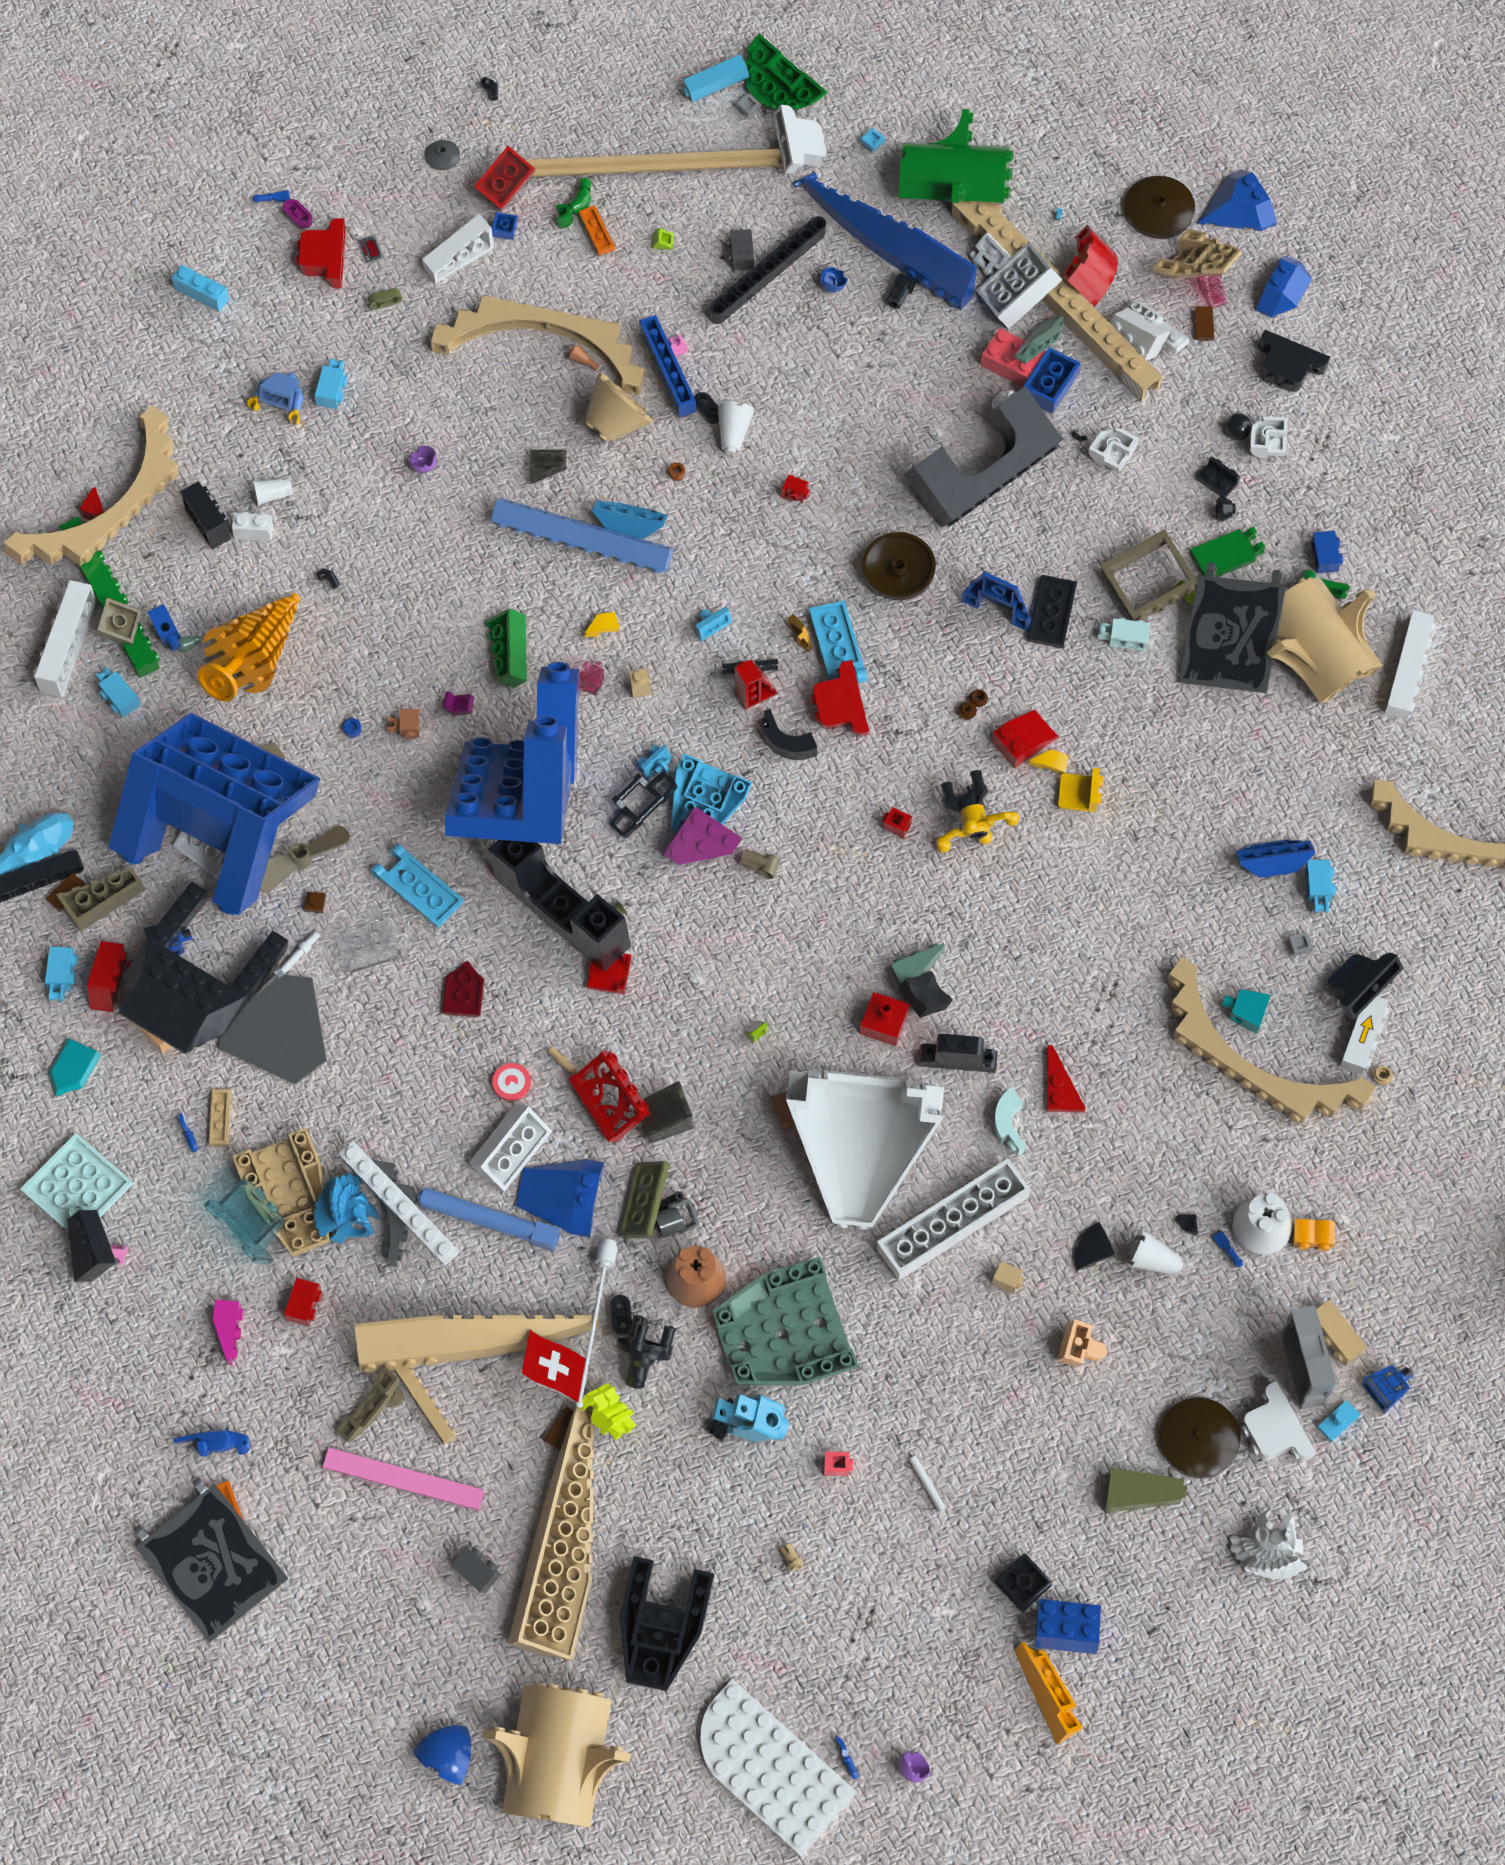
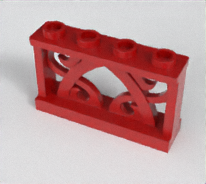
M601 1051L583 1069L569 1078L572 1086L608 1142H619L627 1132L651 1114L648 1110V1104L641 1099L637 1087L630 1082L628 1073L619 1065L617 1056L611 1051ZM605 1062V1064L609 1068V1072L606 1073L605 1068H602V1077H600L599 1066ZM593 1071L595 1078L586 1080L585 1077ZM603 1084H609L618 1088L619 1098L617 1107L609 1104L602 1105L601 1100L604 1095ZM599 1088V1094L596 1095L593 1090H598ZM630 1104H632V1106L636 1110V1113L632 1118H628L624 1115V1111L633 1112L629 1109ZM611 1109L615 1112V1114L611 1112V1116H609L607 1110ZM621 1119L626 1121V1123L623 1126H621L619 1129L617 1128Z

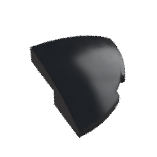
M1100 1222L1090 1226L1081 1235L1074 1253L1075 1267L1077 1271L1096 1265L1097 1262L1115 1256L1113 1247Z

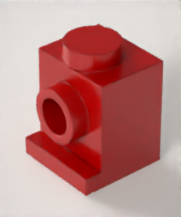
M789 474L781 489V498L785 499L787 496L793 501L803 503L810 495L809 482Z
M892 807L890 812H886L882 818L884 823L883 829L904 839L912 825L913 816Z

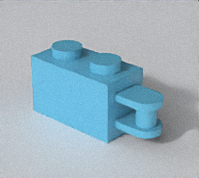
M331 358L329 366H323L315 393L317 406L338 409L339 402L342 403L344 396L342 392L343 387L346 388L348 377L345 376L343 369L344 360L335 361L334 358Z
M105 667L101 673L95 674L100 682L98 683L101 690L99 694L104 701L108 700L111 703L109 706L115 714L119 713L124 718L141 706L137 695L117 671L112 674Z
M1308 860L1305 865L1307 902H1313L1314 913H1318V911L1328 913V902H1331L1333 895L1336 894V886L1332 884L1334 867L1331 866L1330 860Z
M50 947L45 978V984L48 990H50L49 1001L58 999L60 1002H64L66 990L71 991L72 984L76 982L74 967L78 965V955L75 954L73 948Z

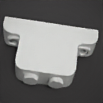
M780 105L773 114L785 173L794 174L803 165L816 166L826 155L820 125L815 121L798 119L795 117V113L790 106Z
M1278 1382L1269 1384L1261 1395L1265 1405L1248 1412L1242 1421L1241 1431L1245 1438H1249L1253 1454L1255 1456L1258 1455L1263 1461H1269L1288 1451L1292 1453L1295 1459L1301 1462L1313 1458L1316 1452Z

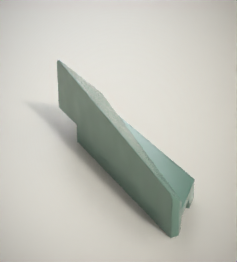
M1060 316L1042 321L1014 354V357L1026 364L1057 342L1065 317Z

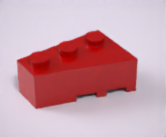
M752 659L742 661L735 667V693L745 710L778 694L768 676Z

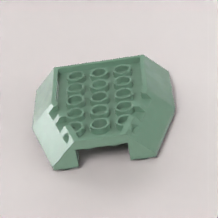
M821 1257L765 1273L712 1310L718 1335L731 1374L737 1385L802 1386L859 1368L853 1349H850L826 1280L827 1274ZM821 1318L825 1320L826 1324L819 1328L815 1326L814 1321ZM784 1330L788 1336L781 1340L777 1338L776 1333ZM742 1342H746L750 1346L745 1352L738 1349V1345Z

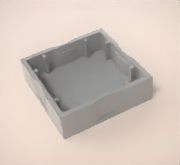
M1315 1305L1291 1310L1287 1323L1283 1326L1280 1335L1300 1408L1305 1409L1324 1405L1336 1385V1379Z

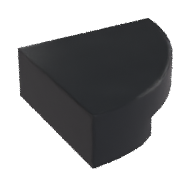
M1197 1214L1176 1216L1177 1223L1183 1231L1191 1235L1198 1234Z

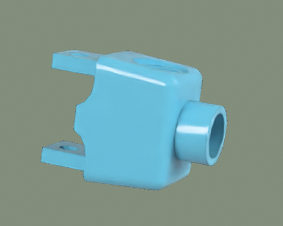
M739 1394L736 1396L733 1404L718 1398L715 1401L711 1417L727 1424L728 1433L751 1442L772 1439L782 1440L789 1427L788 1419L783 1417L785 1412L784 1405L760 1394L747 1397ZM745 1420L750 1421L753 1424L751 1426H745Z

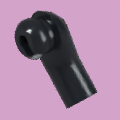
M677 1191L662 1199L658 1212L669 1208L668 1205L682 1199L683 1194Z

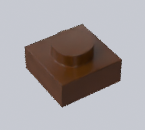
M307 891L304 911L323 914L327 897L326 893Z

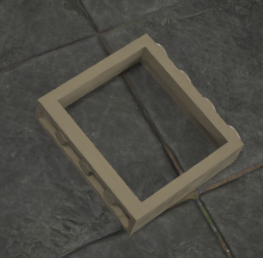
M1165 529L1100 565L1103 575L1132 621L1147 620L1150 615L1162 612L1166 606L1178 603L1186 595H1192V592L1197 588L1198 582ZM1166 544L1189 581L1134 610L1114 578L1113 573Z

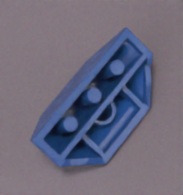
M1288 256L1280 260L1263 291L1256 311L1273 318L1278 314L1297 308L1312 280L1302 262Z
M1280 840L1252 844L1236 851L1240 865L1259 878L1295 873L1315 854V849L1310 840H1305L1304 842L1300 840Z

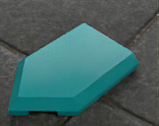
M67 1039L48 1071L56 1097L72 1090L82 1089L102 1054L74 1040Z

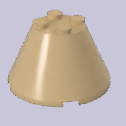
M599 372L584 422L590 428L598 429L600 431L598 435L608 442L610 440L614 441L653 423L655 420L652 416L649 417L647 415L648 412L617 384L615 385L610 381V378Z

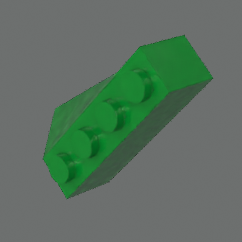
M509 608L486 620L485 625L489 628L487 635L493 646L490 649L491 654L495 656L493 663L497 681L515 688L527 681L526 615Z

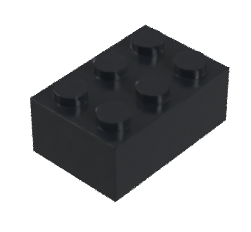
M197 481L180 491L186 512L212 550L231 540L229 521L224 513L219 512L218 509L220 508L216 500H211L209 497L211 494L206 486H202Z

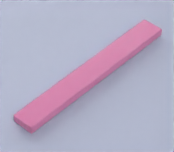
M328 1448L323 1464V1469L477 1511L480 1509L485 1493L483 1489Z

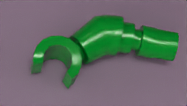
M580 178L578 192L568 205L559 204L556 206L557 213L559 214L557 223L560 228L569 227L573 222L572 214L576 215L580 210L588 208L590 205L592 181L588 178Z

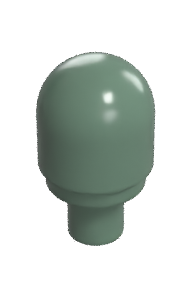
M199 635L192 638L191 636L179 638L178 641L181 647L177 651L187 652L192 650L195 644L201 642Z

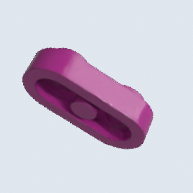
M289 199L284 203L283 210L285 215L297 227L306 229L312 225L311 213L299 201Z

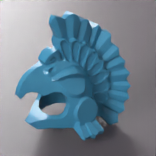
M349 1173L346 1176L342 1175L340 1178L335 1177L327 1181L326 1187L318 1197L314 1205L315 1210L313 1211V1221L316 1223L315 1228L319 1230V1236L324 1237L328 1232L334 1230L335 1232L330 1240L342 1244L347 1237H369L374 1233L367 1217L371 1216L377 1220L379 1214L376 1208L368 1202L366 1195L363 1192L359 1193V1185L361 1183L359 1176L354 1177L352 1173ZM352 1224H359L365 1228L354 1229Z

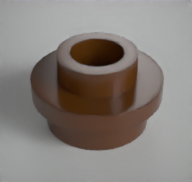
M976 689L971 692L969 701L978 708L983 707L987 704L988 696L983 690ZM978 697H979V698H981L982 700H981V701H977V700H975V698H978Z
M964 702L959 706L958 714L964 720H971L976 716L977 708L971 702Z

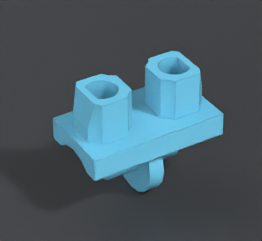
M664 744L661 747L654 745L650 749L651 757L649 759L641 757L637 761L639 768L648 780L660 771L665 773L669 771L667 765L671 762L672 756L668 752V747Z

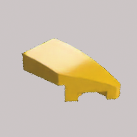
M615 612L597 614L584 633V638L598 637L600 633L617 632L620 627Z
M1051 749L1030 759L1028 764L1039 769L1045 767L1063 774L1069 756Z

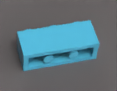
M182 264L172 276L175 290L218 312L221 311L229 300L225 286Z

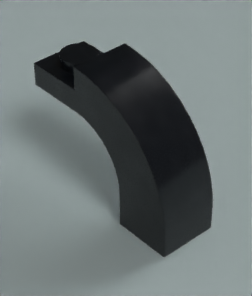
M771 709L763 711V718L761 719L764 728L762 737L766 745L774 753L791 760H805L817 756L818 748L812 732L800 736L786 735L778 728Z

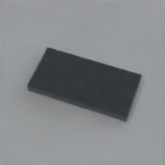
M1041 574L1027 642L1063 649L1077 581Z

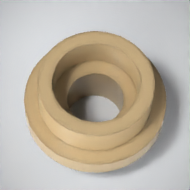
M1379 1066L1373 1072L1374 1081L1380 1085H1386L1392 1080V1071L1386 1066ZM1379 1074H1384L1386 1078H1380Z

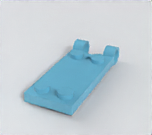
M845 600L809 608L810 618L828 681L839 678L837 669L842 662L852 660L857 682H867L866 670Z
M396 843L390 849V852L399 862L389 872L382 865L376 863L370 869V872L434 926L439 928L464 903V899L415 859L401 845Z

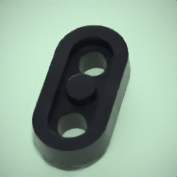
M705 392L697 393L694 396L696 410L706 422L710 424L718 423V405Z
M616 1295L610 1303L612 1327L616 1334L626 1335L627 1331H630L632 1323L630 1300L625 1295ZM623 1304L624 1308L618 1309L617 1305ZM625 1323L626 1327L620 1328L619 1324Z

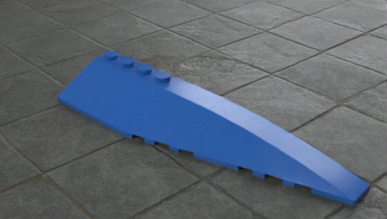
M808 176L803 178V188L837 223L875 254L905 273L906 276L915 279L923 288H928L937 297L943 298L952 307H956L959 310H962L973 298L977 266L916 227L911 229L903 221L898 223L891 215L883 216L880 210L859 200L854 202L846 194L841 196L831 187L826 189L823 183Z

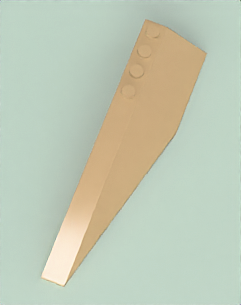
M443 1315L354 1324L360 1372L372 1373L376 1370H382L384 1367L391 1371L400 1367L434 1366L437 1363L470 1360L526 1349L530 1329L539 1336L555 1342L590 1331L593 1315H572L570 1319L563 1315H554L551 1319H544L543 1315H534V1319H525V1315H491L489 1319L481 1315H473L470 1319H462L461 1315H453L452 1319H443ZM599 1315L597 1316L595 1328L599 1327Z
M578 1407L574 1409L549 1484L507 1643L525 1651L569 1661L573 1660L592 1583V1573H590V1564L592 1563L591 1542H593V1534H591V1523H593L592 1479H594V1470H592L594 1450H592L595 1425L591 1421L592 1411L582 1410Z

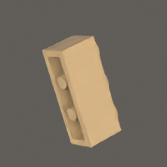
M1331 1300L1316 1309L1326 1346L1332 1348L1335 1358L1340 1363L1342 1362L1346 1366L1365 1353L1367 1346Z

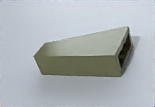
M1111 1468L1104 1512L1110 1513L1180 1504L1182 1498H1186L1187 1486H1184V1479Z

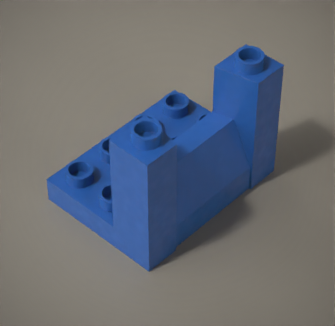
M552 662L547 667L541 666L537 683V718L534 721L528 720L524 740H514L507 745L493 744L491 739L478 737L464 743L445 814V836L551 844L562 843L565 814L571 786L574 784L577 771L579 669H572L564 662Z
M189 713L132 753L108 848L121 854V858L125 862L140 864L145 856L161 849L167 824L225 853L212 902L217 904L218 908L226 914L240 915L258 900L278 825L315 798L320 778L193 713Z

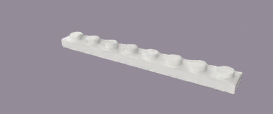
M354 1141L339 1153V1157L444 1266L459 1254V1250Z

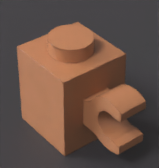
M400 709V719L387 718L388 724H394L393 727H387L388 733L392 734L400 729L401 738L409 740L420 738L419 709Z

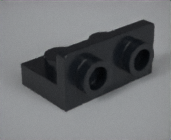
M1211 456L1208 464L1197 475L1196 480L1220 497L1227 498L1238 486L1240 476L1235 470L1225 466L1221 460Z

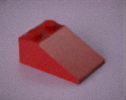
M1033 710L1006 722L992 733L991 742L1014 768H1017L1059 736L1038 712Z

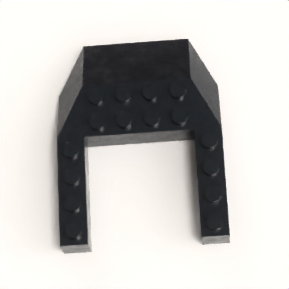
M192 881L147 937L126 971L119 1009L121 1016L183 1054L192 1051L195 1047L206 1044L207 1041L215 1037L219 1038L224 1035L271 973V967L277 964L287 952L289 942L288 939L272 930L230 986L169 949L207 902L208 891Z

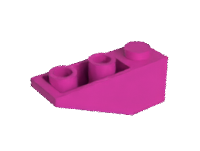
M215 1300L212 1319L225 1358L229 1365H233V1360L237 1359L238 1356L236 1342L241 1337L239 1323L243 1321L244 1309H242L240 1302Z

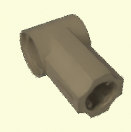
M745 849L740 865L757 871L767 879H773L781 860L771 854L762 855Z

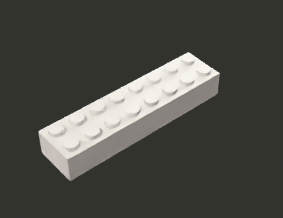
M1006 1159L877 1241L876 1249L899 1281L1029 1198L1031 1189L1009 1159Z

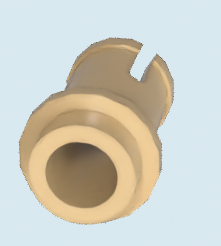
M792 1544L785 1545L788 1551L783 1546L780 1551L789 1564L788 1568L792 1569V1571L800 1569L803 1566V1560L798 1557Z

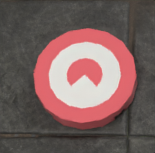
M507 1063L495 1071L492 1078V1086L498 1097L508 1102L523 1099L530 1090L531 1077L528 1070L522 1065Z

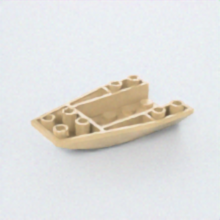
M307 1127L288 1134L289 1139L255 1152L249 1149L232 1156L247 1195L292 1257L330 1243L329 1232L324 1237L319 1236V1230L315 1228L316 1223L313 1221L314 1205L324 1188L321 1163Z

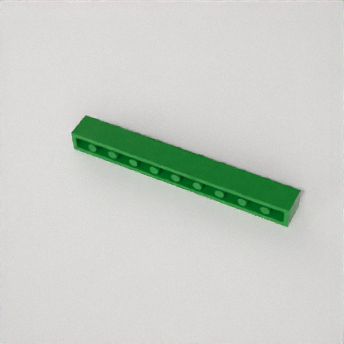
M76 517L59 525L60 531L67 530L86 522L82 523L80 518ZM101 550L96 551L91 560L87 563L85 562L79 568L88 584L92 586L94 595L102 610L106 598L127 605L129 602L124 593L121 594L118 590L121 587L117 579H112L111 577L113 572L108 564L105 565L103 562L105 560ZM140 621L132 645L121 643L139 678L160 669L158 665L160 658L156 651L152 652L150 648L152 643L149 637H144L142 634L144 629Z

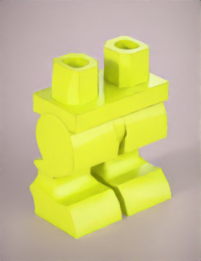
M607 1383L587 1393L582 1398L583 1406L579 1409L585 1410L592 1406V1423L601 1429L600 1433L602 1435L609 1433L614 1440H617L624 1433L628 1434L636 1427V1424L630 1418L634 1412L628 1409L626 1404L619 1401L620 1396L616 1394L615 1387Z

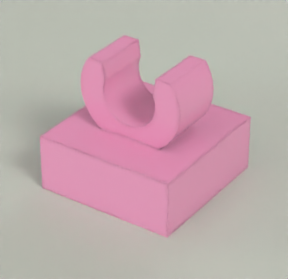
M681 334L667 339L675 357L688 352Z
M110 1244L114 1258H118L120 1260L119 1264L123 1265L124 1257L128 1253V1245Z

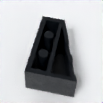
M78 1210L67 1219L74 1282L94 1281L112 1267L116 1260L98 1211Z

